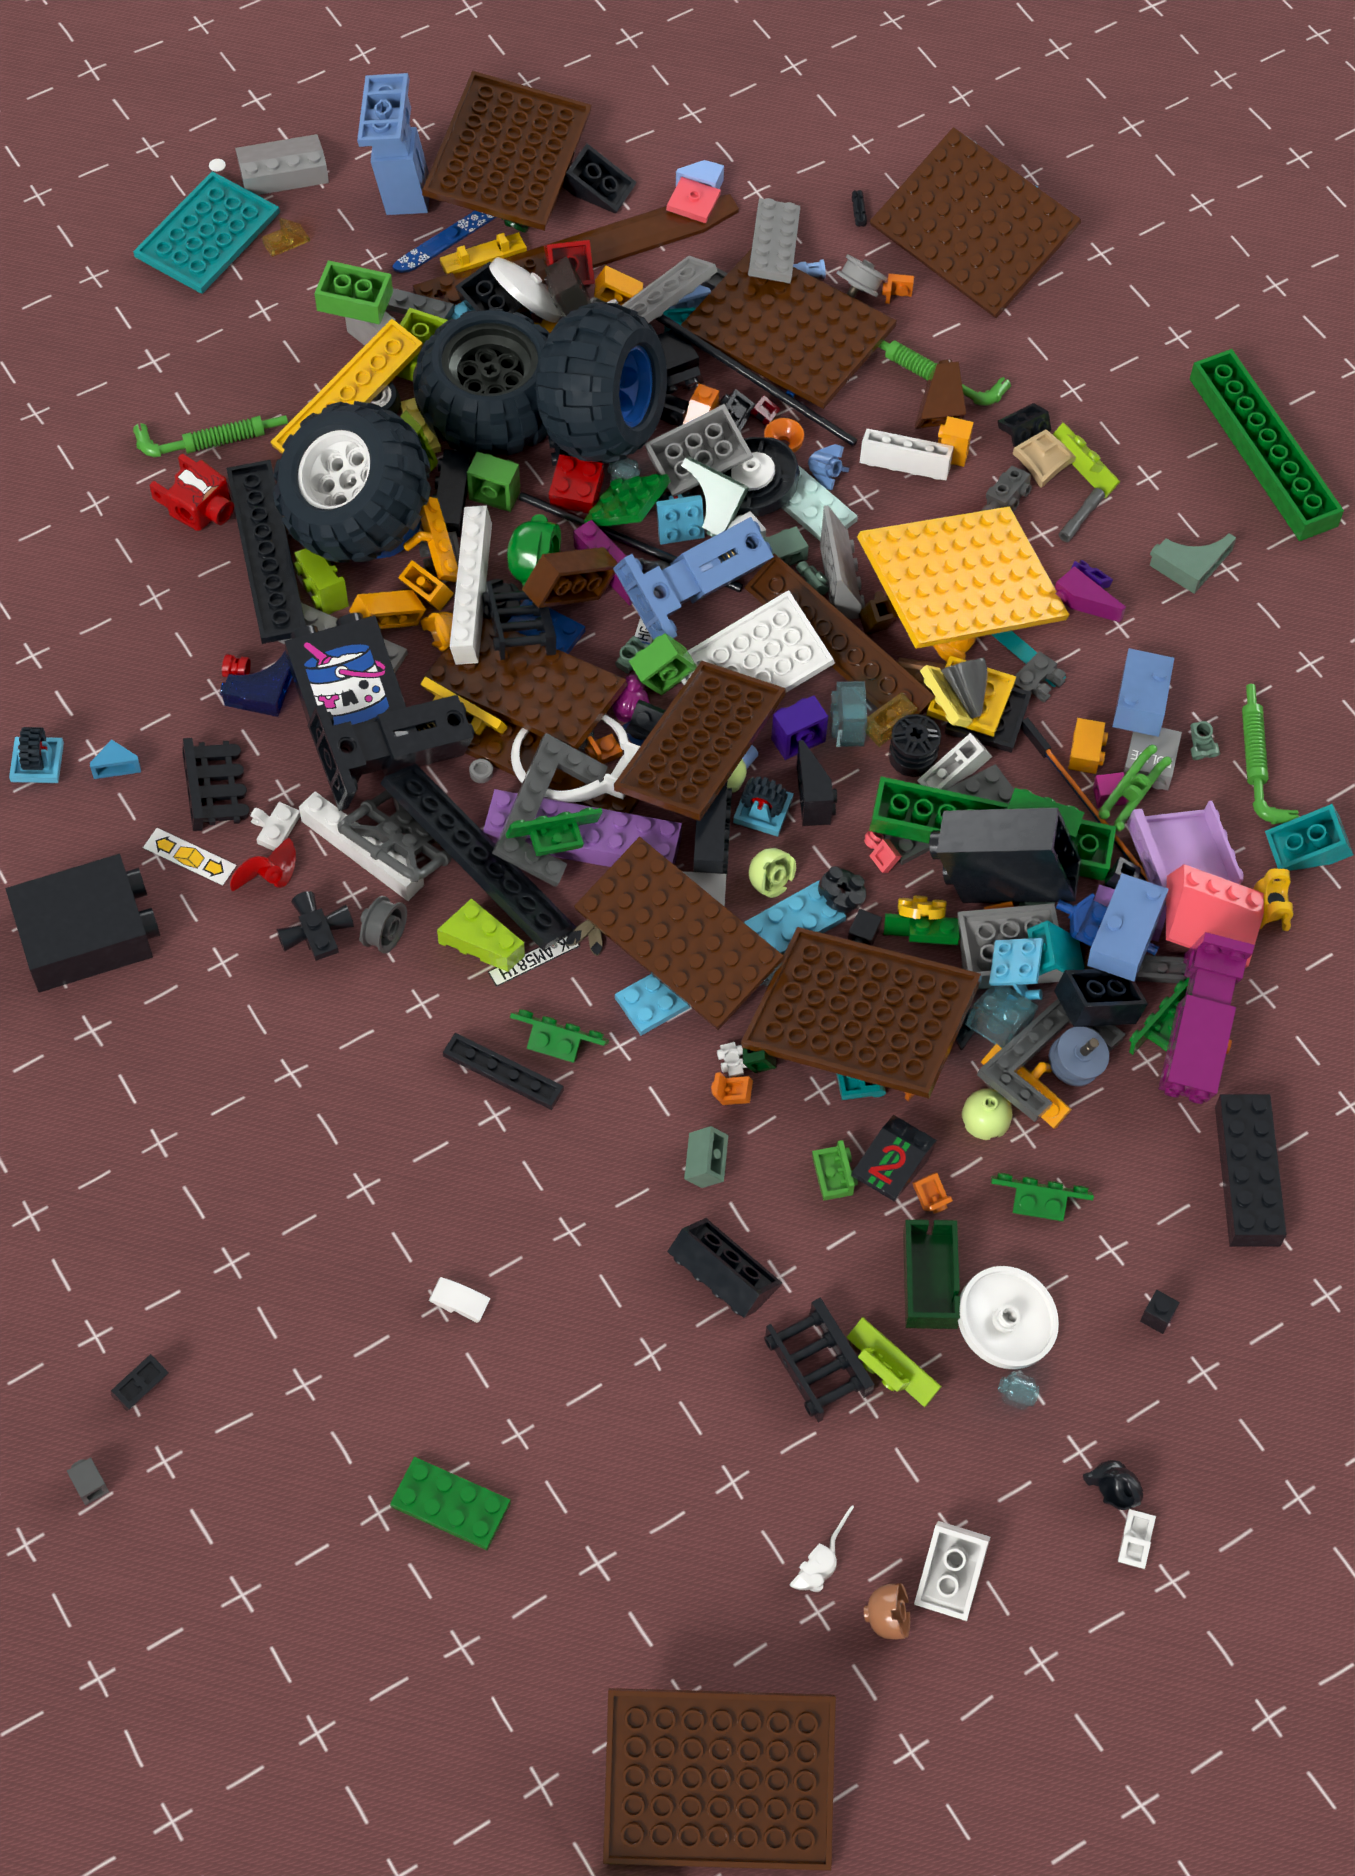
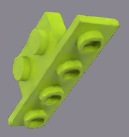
M1062 423L1052 435L1075 455L1076 459L1071 464L1094 488L1101 489L1105 493L1104 498H1107L1120 483V480L1100 461V456L1086 446L1087 443L1084 439L1076 435L1065 423Z
M864 1317L861 1318L846 1337L862 1351L858 1358L863 1361V1367L870 1373L879 1375L883 1379V1385L889 1390L897 1392L906 1390L921 1405L926 1407L942 1387Z

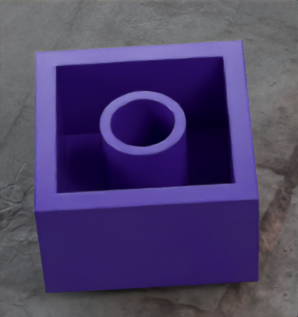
M815 696L800 699L796 704L787 708H781L773 714L771 740L784 760L797 755L799 740H803L809 749L826 742L828 715Z

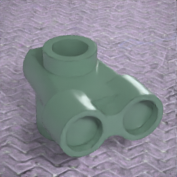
M802 561L796 566L799 574L822 596L829 591V587L826 585L828 582L827 577L820 571H817L814 566H809L806 561Z
M632 636L626 645L620 649V657L615 662L616 667L628 674L634 670L629 660L638 651L645 649L649 645L642 643L639 638Z
M1207 721L1191 724L1193 747L1190 750L1192 759L1200 760L1206 757L1213 758L1219 756L1220 750L1218 743H1214L1212 737L1213 727Z

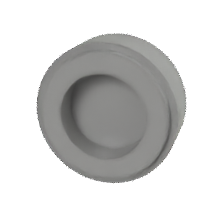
M486 759L473 761L469 767L471 779L477 783L488 782L493 776L492 764Z

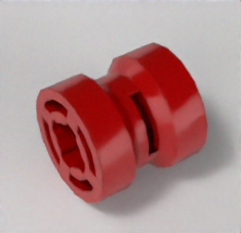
M226 654L222 664V676L227 678L235 676L239 680L246 681L250 674V658L242 656L238 659L234 655Z

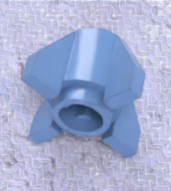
M837 444L815 451L808 460L810 471L818 482L828 490H833L835 479H832V477H837L841 471L849 472V468L842 466V461L838 458L842 457L844 447Z

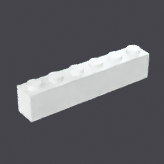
M316 791L299 806L301 821L407 901L424 886L423 879L418 880V882H411L410 879L404 877L379 859H373L369 852L343 834H340L337 824L347 815L339 811L336 806ZM362 836L374 845L381 846L383 844L375 837ZM394 850L388 852L390 856L407 866L406 859Z

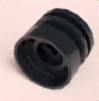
M912 714L902 717L895 723L891 734L888 756L890 764L897 772L909 777H919L936 764L941 733L935 721L924 715Z

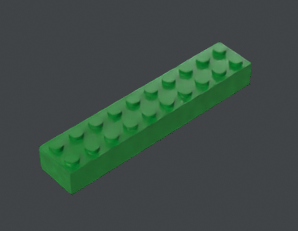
M1233 349L1194 362L1189 380L1299 542L1338 527L1344 512L1343 508Z
M881 776L877 787L869 831L929 844L931 832L941 829L944 811L1007 809L1008 803ZM1082 819L1074 840L1075 847L1081 858L1079 876L1104 881L1110 869L1116 826Z

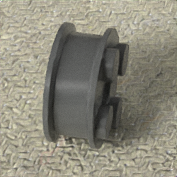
M386 896L376 898L370 907L364 909L361 914L362 926L359 941L362 945L366 947L373 945L378 947L379 952L383 954L389 953L397 945L403 934L407 921L406 905L401 902L391 903Z

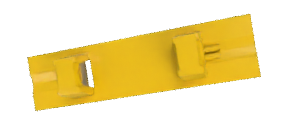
M519 232L505 236V233L496 235V240L468 249L465 248V245L457 247V252L440 257V264L445 274H456L487 264L489 261L493 262L496 257L506 258L525 252L527 247Z
M427 677L420 684L428 692L435 695L433 701L456 695ZM458 696L460 702H463L465 705L466 714L474 718L471 722L474 733L480 735L484 728L488 726L500 734H504L507 726L503 721Z

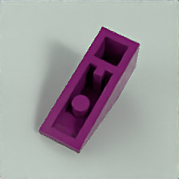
M1075 566L1056 582L1055 589L1057 592L1055 594L1070 609L1116 622L1123 620L1126 606Z

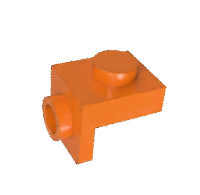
M717 1072L711 1086L712 1094L722 1105L750 1103L753 1080L749 1076L726 1078L721 1072Z
M937 1172L912 1182L924 1211H933V1214L941 1212L948 1208L946 1204L953 1201L951 1196L946 1195Z

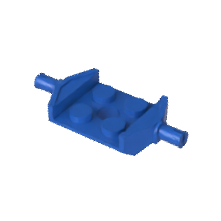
M1094 894L1086 897L1077 906H1072L1060 899L1055 909L1069 914L1071 937L1092 947L1108 907L1094 901ZM1150 943L1146 952L1155 956L1159 946Z

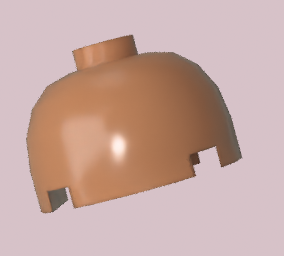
M903 1584L880 1586L870 1596L868 1605L864 1606L865 1621L870 1622L873 1631L882 1638L899 1640L909 1636L910 1612H906L905 1603H909Z

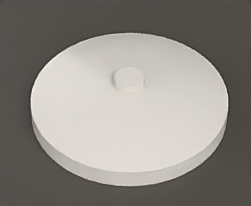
M496 257L489 266L490 271L505 290L539 317L549 322H558L563 315V311L551 292L541 283L542 279L537 274L529 273L517 264L503 258Z
M1008 1266L991 1267L975 1275L960 1294V1319L958 1320L960 1331L969 1347L986 1362L1004 1369H1021L1041 1360L1053 1347L1059 1327L1057 1309L1047 1289L1029 1273Z

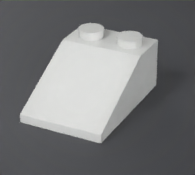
M938 1521L934 1529L914 1605L967 1621L990 1537Z

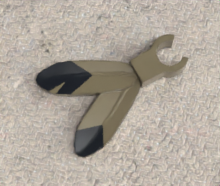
M588 920L580 924L568 935L566 939L567 946L576 945L588 936L590 950L594 955H600L602 951L601 932Z

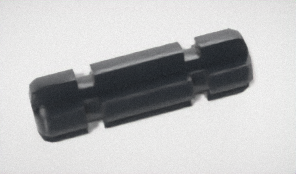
M854 190L852 192L853 211L857 227H864L867 224L864 195L861 190Z

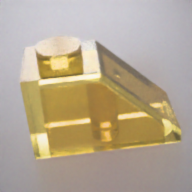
M901 692L866 717L864 731L880 747L891 739L895 723L906 715L914 714L917 708Z

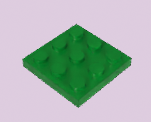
M653 474L646 477L635 476L628 479L617 478L613 480L605 493L600 496L596 505L590 509V513L586 516L584 522L587 523L592 520L598 527L642 522L670 484L671 480L668 474Z

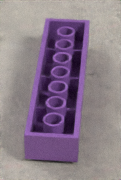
M494 789L484 826V833L495 844L518 793ZM543 798L535 819L540 816L554 817L562 812L576 813L582 809L589 808V806ZM602 809L603 813L598 822L578 826L584 843L582 848L550 854L553 857L611 867L640 836L675 865L681 842L682 823ZM528 835L525 842L533 845L530 835Z

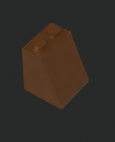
M951 359L939 361V364L931 372L915 422V429L938 427L941 424L945 425L947 416L963 419L966 415L959 362H952Z

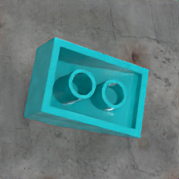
M1333 804L1265 831L1278 869L1292 871L1330 865L1354 855L1340 816Z

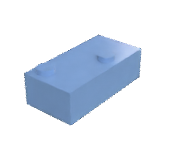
M1128 649L1112 727L1159 737L1165 716L1174 663L1173 657Z
M1122 873L1090 949L1087 966L1135 981L1164 909L1169 889Z

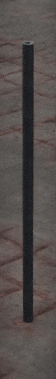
M664 314L656 318L664 326L847 444L854 447L858 439Z
M521 492L519 495V500L579 526L585 524L584 517L527 493ZM599 526L608 538L667 563H672L677 558V556L608 527ZM734 581L725 587L740 593L743 584Z

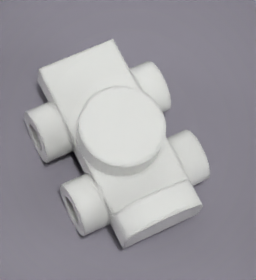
M735 1042L720 1045V1050H717L718 1059H724V1063H721L722 1072H728L729 1078L744 1075L743 1068H747L743 1064V1058H739V1055H743L742 1046H736Z

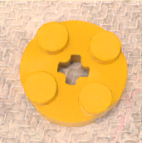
M913 896V899L899 898L898 912L901 916L921 919V916H929V919L933 920L943 919L946 915L947 901L932 900L931 902L927 901L928 897Z

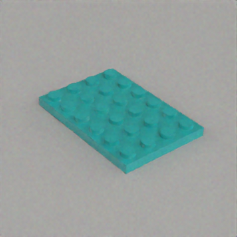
M212 171L133 251L134 257L203 294L279 215L280 208Z

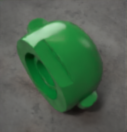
M537 514L532 517L531 521L520 524L513 531L507 549L508 568L511 574L523 586L542 554L560 552L561 530L559 525L548 522L546 516Z

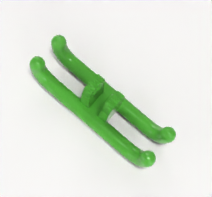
M1149 745L1138 756L1099 810V818L1104 820L1109 818L1111 809L1121 796L1129 800L1113 826H1116V831L1124 829V824L1132 811L1138 806L1163 770L1172 763V759L1166 756L1154 766L1148 776L1138 774L1146 761L1157 752L1156 745Z

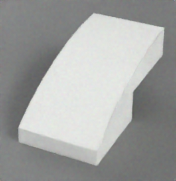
M442 1277L439 1278L429 1299L430 1302L450 1313L455 1311L476 1323L481 1320L490 1300L489 1297L471 1288Z
M1131 1509L1128 1510L1118 1562L1145 1569L1156 1516Z

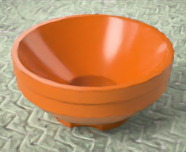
M779 418L771 421L766 426L764 437L786 440L790 443L789 447L791 450L796 452L803 444L804 430L795 420Z

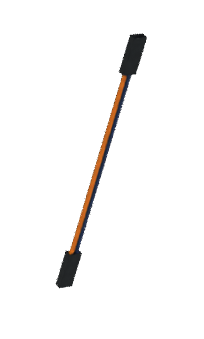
M1027 717L1022 720L1020 729L1042 757H1047L1098 823L1109 825L1105 819L1099 818L1098 810L1053 755L1051 746ZM1115 833L1114 843L1129 862L1141 868L1139 875L1144 881L1149 882L1143 867Z

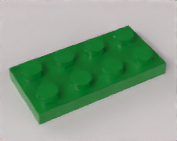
M414 1457L390 1506L488 1551L511 1504V1499Z

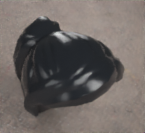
M1108 1460L1102 1462L1091 1472L1083 1474V1480L1087 1485L1099 1486V1490L1104 1497V1503L1110 1504L1118 1510H1127L1141 1505L1143 1489L1140 1481L1120 1461Z

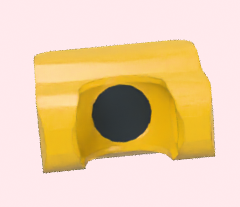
M1270 869L1264 878L1257 881L1254 885V890L1264 893V915L1260 929L1265 924L1280 919L1283 931H1289L1291 927L1293 904L1289 902L1288 889L1291 881L1290 871L1287 869Z

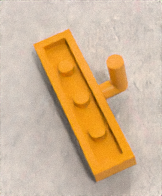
M429 497L427 505H423L419 513L422 517L421 522L424 532H417L403 544V547L406 551H410L421 541H427L438 580L456 582L458 565L438 498Z
M996 1043L981 1063L983 1065L986 1064L1003 1047ZM1040 1062L1032 1072L1022 1066L1016 1073L1053 1102L1050 1109L1041 1118L1052 1128H1057L1072 1109L1039 1080L1044 1072H1052L1050 1064Z

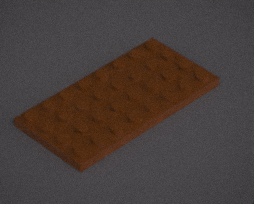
M484 617L478 663L456 665L451 649L448 647L423 676V679L425 677L431 679L490 714L541 737L547 733L577 750L628 686L626 679L556 649V655H547L545 647L540 646V644L505 648V660H500L499 651H494L493 637L495 635L492 622ZM516 631L503 632L504 638L526 636Z
M701 661L614 783V791L700 821L785 697L786 688Z
M640 836L574 905L576 911L717 1030L727 1022L784 960V955Z

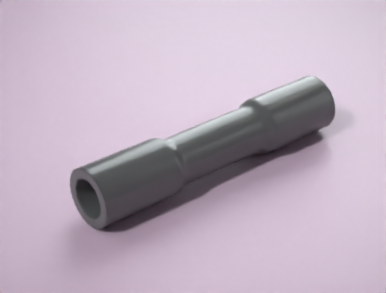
M1093 489L1074 517L1059 532L1058 535L1062 541L1069 542L1089 514L1103 500L1105 493L1101 489Z

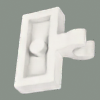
M278 802L271 816H268L259 808H254L250 815L253 817L251 823L263 827L257 837V844L274 851L288 838L300 818V811L281 802Z

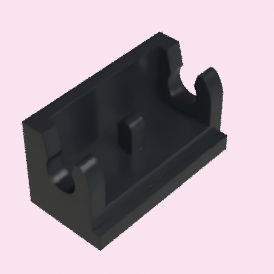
M150 1354L111 1390V1396L116 1401H119L123 1408L128 1411L162 1381L169 1372Z

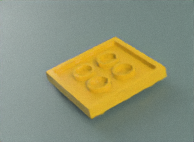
M950 656L945 668L965 662L966 660ZM987 667L988 680L982 714L980 717L971 719L973 722L964 728L994 737L1015 684L1016 676ZM935 699L932 700L927 710V716L948 722L943 708L937 704Z

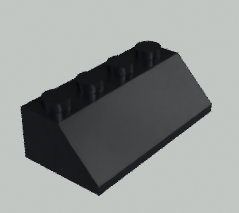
M707 1218L682 1228L667 1251L673 1256L677 1264L688 1269L697 1281L709 1287L717 1298L724 1300L731 1306L734 1313L743 1318L755 1313L782 1284L779 1279Z

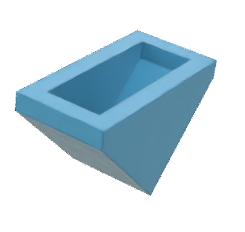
M110 740L90 762L94 779L141 772L138 756L113 740Z

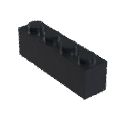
M444 449L443 458L438 460L440 476L435 478L437 494H433V498H438L447 532L456 531L457 537H461L464 507L468 492L467 471L472 463L471 452Z

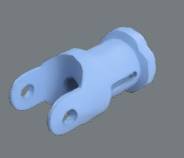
M824 259L814 263H806L804 261L793 264V267L814 278H826Z

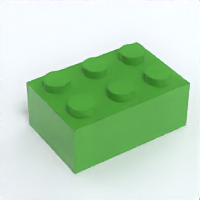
M328 260L314 293L317 311L380 325L393 293L392 277L389 273Z

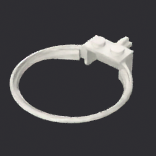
M604 715L602 720L613 728L618 736L620 747L624 750V755L611 775L605 774L604 780L601 783L599 780H596L573 790L556 791L547 789L544 798L562 802H581L608 793L624 799L625 794L614 791V783L640 746L628 742L624 728L611 717ZM524 728L517 734L511 750L513 770L521 783H523L526 773L520 762V747L529 732Z

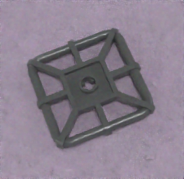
M387 790L371 800L364 801L361 807L344 817L337 824L340 834H343L369 852L373 859H379L404 877L410 879L411 882H418V880L427 877L439 867L449 864L452 859L446 851L440 852L432 846L437 841L405 811L394 797L396 813L389 817L377 809L378 806L393 797ZM367 815L379 824L377 826L353 823ZM362 836L375 837L383 844L381 846L374 845ZM394 850L406 858L407 866L390 856L388 852ZM422 852L431 858L432 861L419 869L416 865L415 856Z

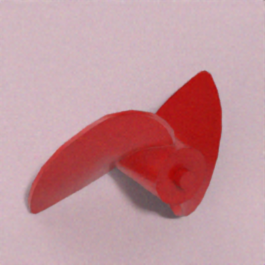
M285 839L268 858L255 856L241 864L232 875L230 881L231 891L237 890L257 875L274 884L277 888L286 886L292 877L296 862V851L291 839Z

